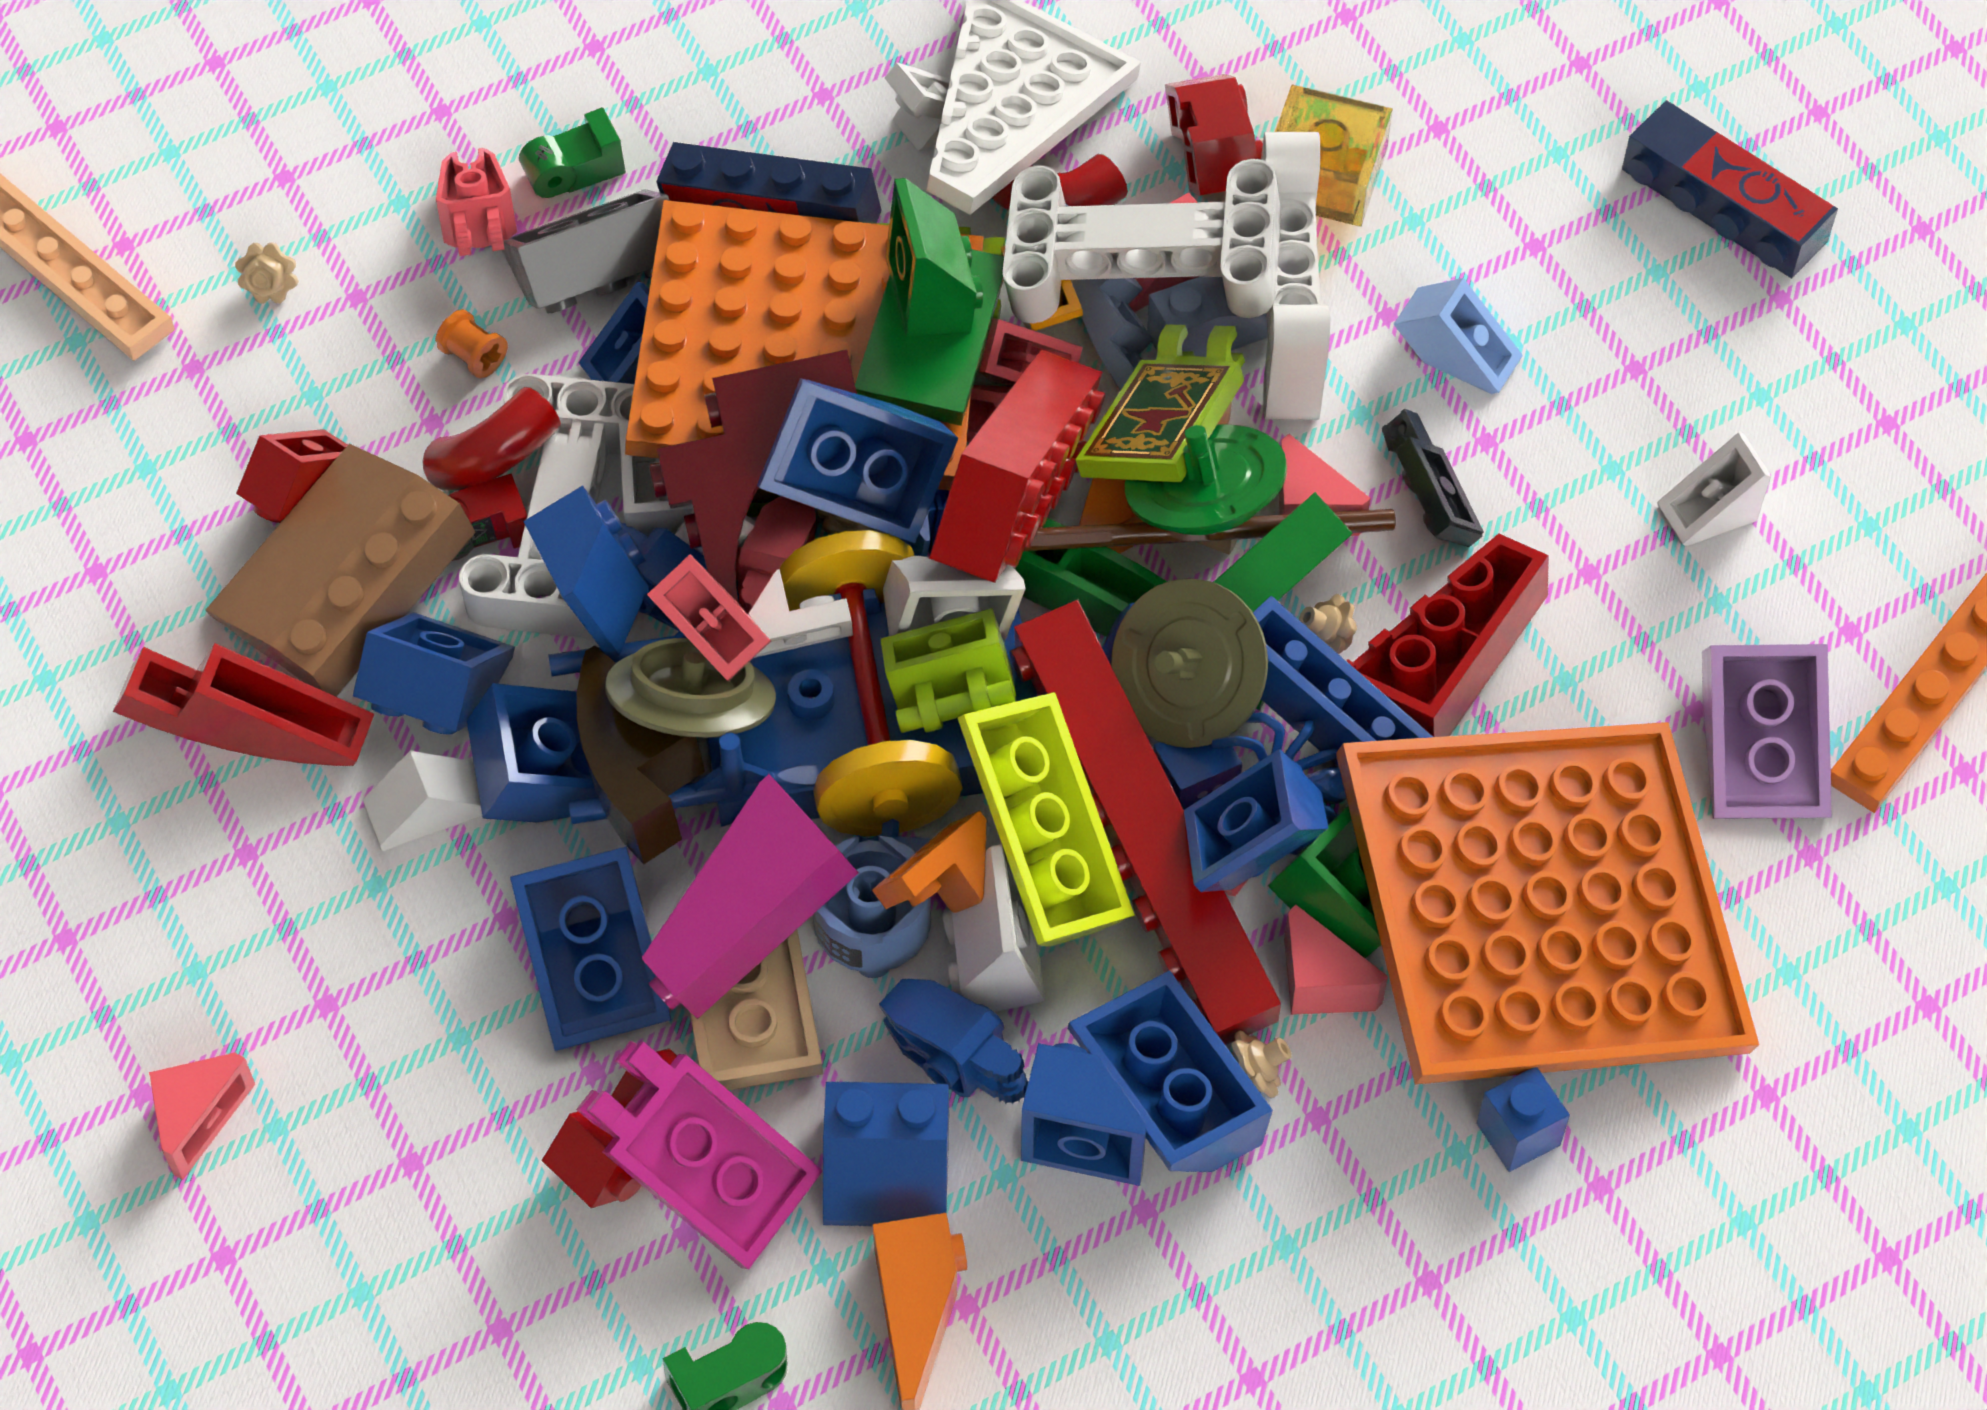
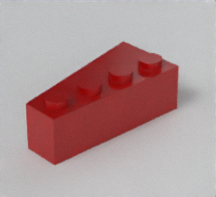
M1498 533L1449 574L1446 585L1431 597L1424 595L1410 607V615L1392 630L1383 629L1368 642L1369 649L1352 662L1349 659L1346 661L1433 737L1450 736L1548 597L1549 555Z

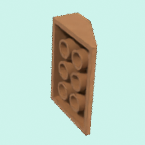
M349 443L205 611L304 683L337 697L358 672L367 632L405 616L476 532L460 503L419 475Z

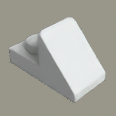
M896 62L885 77V80L898 94L895 100L900 108L894 115V123L917 150H926L936 145L950 79Z
M780 569L776 570L748 614L771 640L754 658L852 636V620L847 599L834 601L832 596L813 597L801 602L799 605L800 609L789 611Z

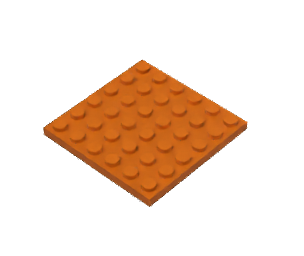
M664 200L626 434L625 455L659 459L658 448L723 435V426L711 428L704 394L715 392L712 380L715 377L847 349L854 383H856L890 275L885 258L889 225ZM960 234L961 236L969 237L971 249L983 252L984 236ZM970 398L962 426L941 422L958 437V441L938 489L950 491L961 454L966 448Z
M1669 722L1353 742L1341 745L1336 756L1415 1085L1514 1076L1538 1067L1541 1073L1742 1055L1750 1054L1759 1046Z

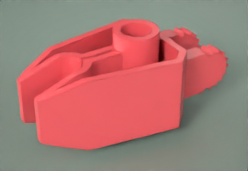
M485 148L478 149L479 157L476 161L470 163L471 169H468V163L459 162L457 152L450 153L441 164L436 203L444 243L455 248L458 247L459 256L471 255L472 247L485 248L491 245L493 251L505 250L504 240L510 239L517 233L509 185L495 154Z
M783 496L762 507L755 520L754 528L748 534L743 546H738L736 580L738 581L739 604H741V607L747 614L751 611L776 570L780 569L781 564L796 549L815 540L816 514L814 507Z

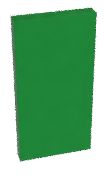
M971 249L972 264L970 271L972 275L980 276L983 289L982 308L974 309L971 332L906 337L889 275L856 379L855 387L857 394L894 404L937 421L962 426L1004 281V256Z

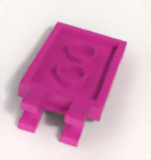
M629 1041L615 1059V1062L631 1075L644 1082L640 1090L626 1108L606 1091L598 1093L595 1090H591L576 1110L597 1127L614 1137L602 1153L740 1268L749 1270L823 1170L686 1054H678L671 1065H669L644 1041H640L638 1045L633 1041Z

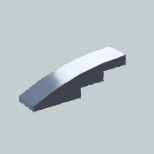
M1135 278L1071 280L1083 310V316L1081 317L1095 350L1121 391L1140 360H1142L1139 354L1154 340L1129 306V303L1143 288Z

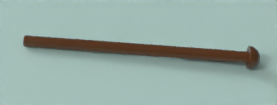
M1393 509L1334 512L1352 533L1393 531L1396 526V517ZM1289 514L1253 516L1237 527L1208 535L1181 534L1160 529L1145 522L1037 528L1030 547H1025L1024 551L1256 539L1266 536Z

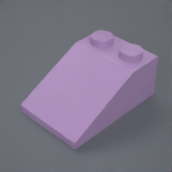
M1828 644L1710 645L1703 650V716L1713 819L1831 818Z

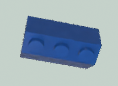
M1170 970L1068 1023L1067 1029L1079 1046L1089 1054L1100 1056L1147 1123L1146 1139L1169 1171L1214 1172L1263 1144L1273 1109Z

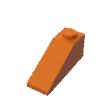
M947 1213L872 1224L876 1264L901 1410H920L957 1297V1272L967 1270L962 1233L950 1234Z

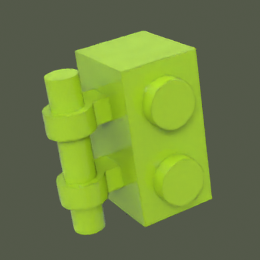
M993 608L881 638L885 673L898 708L896 710V717L901 733L923 727L926 733L942 729L943 722L956 719L964 714L1016 702L1011 665Z

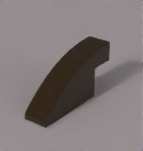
M594 645L585 651L577 687V724L582 748L595 791L607 819L622 842L644 865L682 840L672 801L668 796L703 774L705 769L696 737L672 735L649 729L631 721L612 706L606 695L605 686L608 672L616 663Z

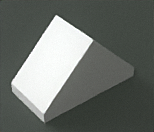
M1738 432L1658 500L1657 504L1682 544L1690 546L1756 522L1771 476L1745 435Z
M409 751L363 798L366 811L382 851L482 816L473 761L416 751Z

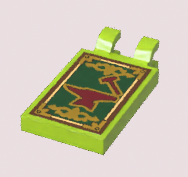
M1166 324L1159 336L1156 360H1140L1075 459L1081 477L1182 482L1188 472L1183 454V448L1187 445L1185 438L1186 429L1194 425H1201L1205 427L1207 438H1209L1244 382L1241 370L1245 363L1243 353L1231 352L1232 343L1237 337L1235 326L1215 325L1208 337L1206 357L1195 356L1194 351H1182L1183 341L1188 335L1186 325Z

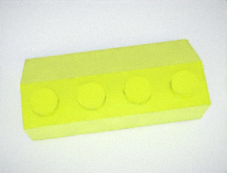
M1055 692L967 713L958 717L957 719L1037 944L1046 947L1055 946L1092 935L1135 916Z

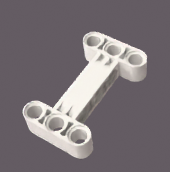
M1264 132L1261 160L1269 163L1275 170L1281 207L1276 298L1271 309L1266 313L1268 344L1263 383L1264 419L1319 420L1330 343L1329 305L1320 304L1315 212L1320 172L1319 132Z
M1260 159L1243 160L1236 164L1229 171L1227 177L1225 202L1066 206L1060 178L1055 170L1039 165L1028 167L1015 177L1012 185L1003 262V279L1012 313L1017 319L1026 323L1043 322L1050 318L1057 311L1059 305L1061 280L1197 276L1223 277L1227 306L1235 315L1243 318H1254L1267 313L1276 298L1281 207L1274 168L1269 163Z
M522 374L514 377L506 384L503 390L504 404L523 387H529L539 392L548 400L561 421V428L540 446L543 447L527 519L582 485L597 504L608 454L621 455L619 422L629 421L634 384L539 374ZM526 526L518 557L490 554L478 555L470 558L462 566L459 572V582L466 613L470 620L477 625L593 639L562 598ZM487 589H495V590L490 591V592H483V593H481L482 591L487 590ZM541 595H550L546 598L537 599Z

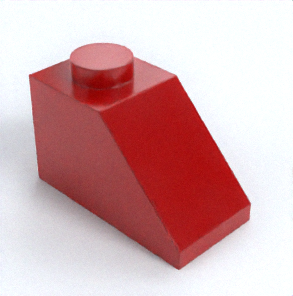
M324 429L259 435L236 494L253 504L254 512L260 517L271 522L281 523L348 444Z

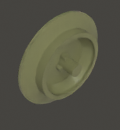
M1177 579L1149 590L1128 610L1115 636L1111 666L1144 732L1167 745L1192 748L1211 745L1214 739L1229 737L1246 723L1258 706L1265 688L1268 672V654L1265 638L1258 620L1246 603L1235 593L1211 581Z
M688 638L664 639L650 643L639 649L636 653L617 662L610 669L606 677L605 690L608 700L623 716L649 729L672 735L696 737V739L697 737H720L726 733L738 734L760 725L771 715L776 701L775 688L772 682L763 672L753 666L751 662L744 666L731 680L727 681Z

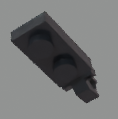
M1403 409L1400 414L1381 428L1388 451L1397 454L1404 468L1402 478L1408 488L1417 495L1425 512L1423 514V521L1427 529L1440 540H1448L1470 547L1483 537L1484 531L1443 448L1432 444L1418 413Z

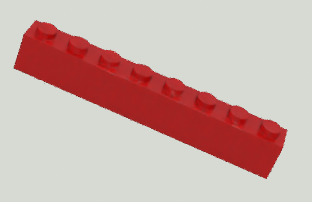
M1075 600L1014 626L1015 648L1009 651L1014 669L1022 682L1031 680L1038 696L1054 692L1056 694L1103 828L1113 846L1111 850L1122 881L1129 879L1138 898L1132 900L1137 919L1146 933L1152 930L1155 931L1163 947V950L1158 951L1157 955L1164 973L1169 970L1225 1045L1235 1041L1234 1035L1239 1030L1250 1035L1279 1021L1281 1002L1225 891L1201 892L1194 885L1184 810L1079 601Z

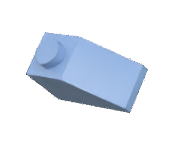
M1464 278L1418 287L1394 322V326L1423 363L1490 394L1500 392L1523 356Z

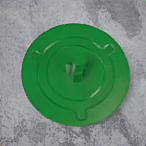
M1218 424L1210 437L1207 438L1205 427L1194 425L1185 431L1187 445L1183 448V454L1188 472L1182 482L1126 480L1125 496L1132 512L1151 526L1186 535L1215 534L1243 524L1276 497L1286 480L1287 461L1285 453L1278 442L1257 429L1241 425Z

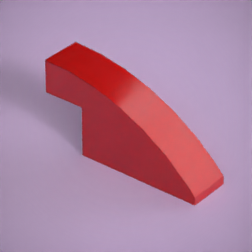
M214 643L197 670L143 647L131 666L112 711L149 727L224 750L267 759L331 766L355 765L374 717V713L216 643Z

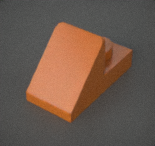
M979 810L950 823L873 888V893L884 908L888 909L907 900L914 907L927 900L936 892L953 913L981 903L984 896L987 819Z

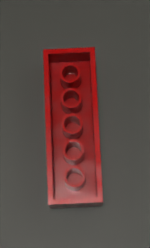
M1040 350L962 452L929 559L996 583L1007 565L1014 568L1017 567L1024 548L1030 547L1037 528L1042 529L1050 509L1054 510L1056 508L1062 491L1068 490L1074 473H1079L1075 459L1087 443V441H1084L1090 424H1095L1105 399L1106 393L1097 390L1102 377V371Z

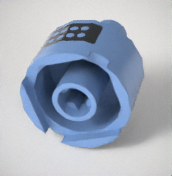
M879 836V842L871 840L859 842V837H854L836 845V848L859 873L813 914L814 931L818 943L832 960L850 970L859 971L865 977L879 978L887 974L890 969H895L916 956L927 940L931 929V897L914 907L907 900L885 909L872 889L915 854V852L909 846L892 837Z

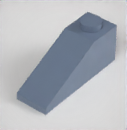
M1197 277L1149 294L1147 331L1154 339L1152 344L1156 351L1159 336L1166 324L1186 325L1188 335L1183 341L1182 351H1194L1195 356L1206 357L1208 337L1215 325L1235 326L1237 337L1232 343L1231 351L1268 337L1266 313L1259 317L1243 318L1231 312L1227 306L1223 277Z

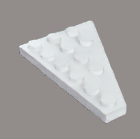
M967 0L926 191L946 201L952 207L961 209L971 215L1013 181L1021 171L1030 167L1136 81L1141 62L1022 0Z

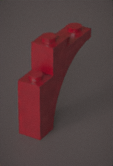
M847 349L712 378L715 392L704 394L711 428L723 426L724 434L658 448L657 452L660 462L649 465L656 498L667 496L671 509L693 504L694 514L684 516L691 549L702 547L707 567L706 571L737 602L736 560L743 522L751 501L759 488L757 483L798 382L802 378L857 394Z

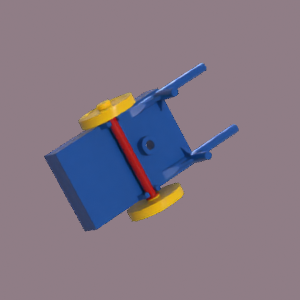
M873 530L843 531L809 542L796 549L781 564L780 574L789 611L800 609L799 605L801 602L813 597L832 596L834 601L846 598L852 620L853 635L753 658L750 661L751 664L763 672L775 688L776 701L773 712L764 722L750 730L738 734L726 733L720 737H706L712 772L698 782L687 783L668 797L671 798L674 809L717 802L720 826L732 824L760 781L770 774L811 820L821 818L824 824L840 833L866 837L882 834V824L891 819L899 821V833L920 828L942 817L958 802L959 797L984 793L957 718L943 722L942 729L927 733L924 727L901 733L896 717V710L898 708L885 673L881 638L889 636L883 587L892 560H903L907 557L915 556L910 545L896 536ZM1019 608L1004 643L1011 665L1016 702L1038 697L1031 680L1022 682L1019 679L1009 655V651L1015 648L1014 626L1022 623ZM679 631L674 636L628 642L624 644L620 655L612 660L617 663L621 659L636 653L642 647L659 640L687 637ZM588 649L548 654L551 676L580 673L585 651ZM598 797L568 802L572 824L607 819Z

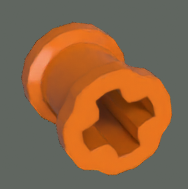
M464 309L456 310L446 318L439 327L435 337L437 348L447 355H456L468 364L469 372L480 379L489 376L501 365L508 350V343L503 336L497 333L489 334L475 323L474 316Z

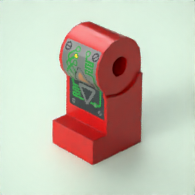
M512 473L448 495L460 503L476 532L452 561L467 556L473 548L508 537L513 549L520 547L525 528L523 521L527 519V513Z

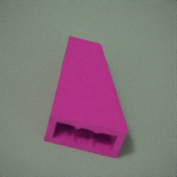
M770 774L760 781L642 956V960L656 975L648 984L671 1010L681 1003L698 1019L859 873Z

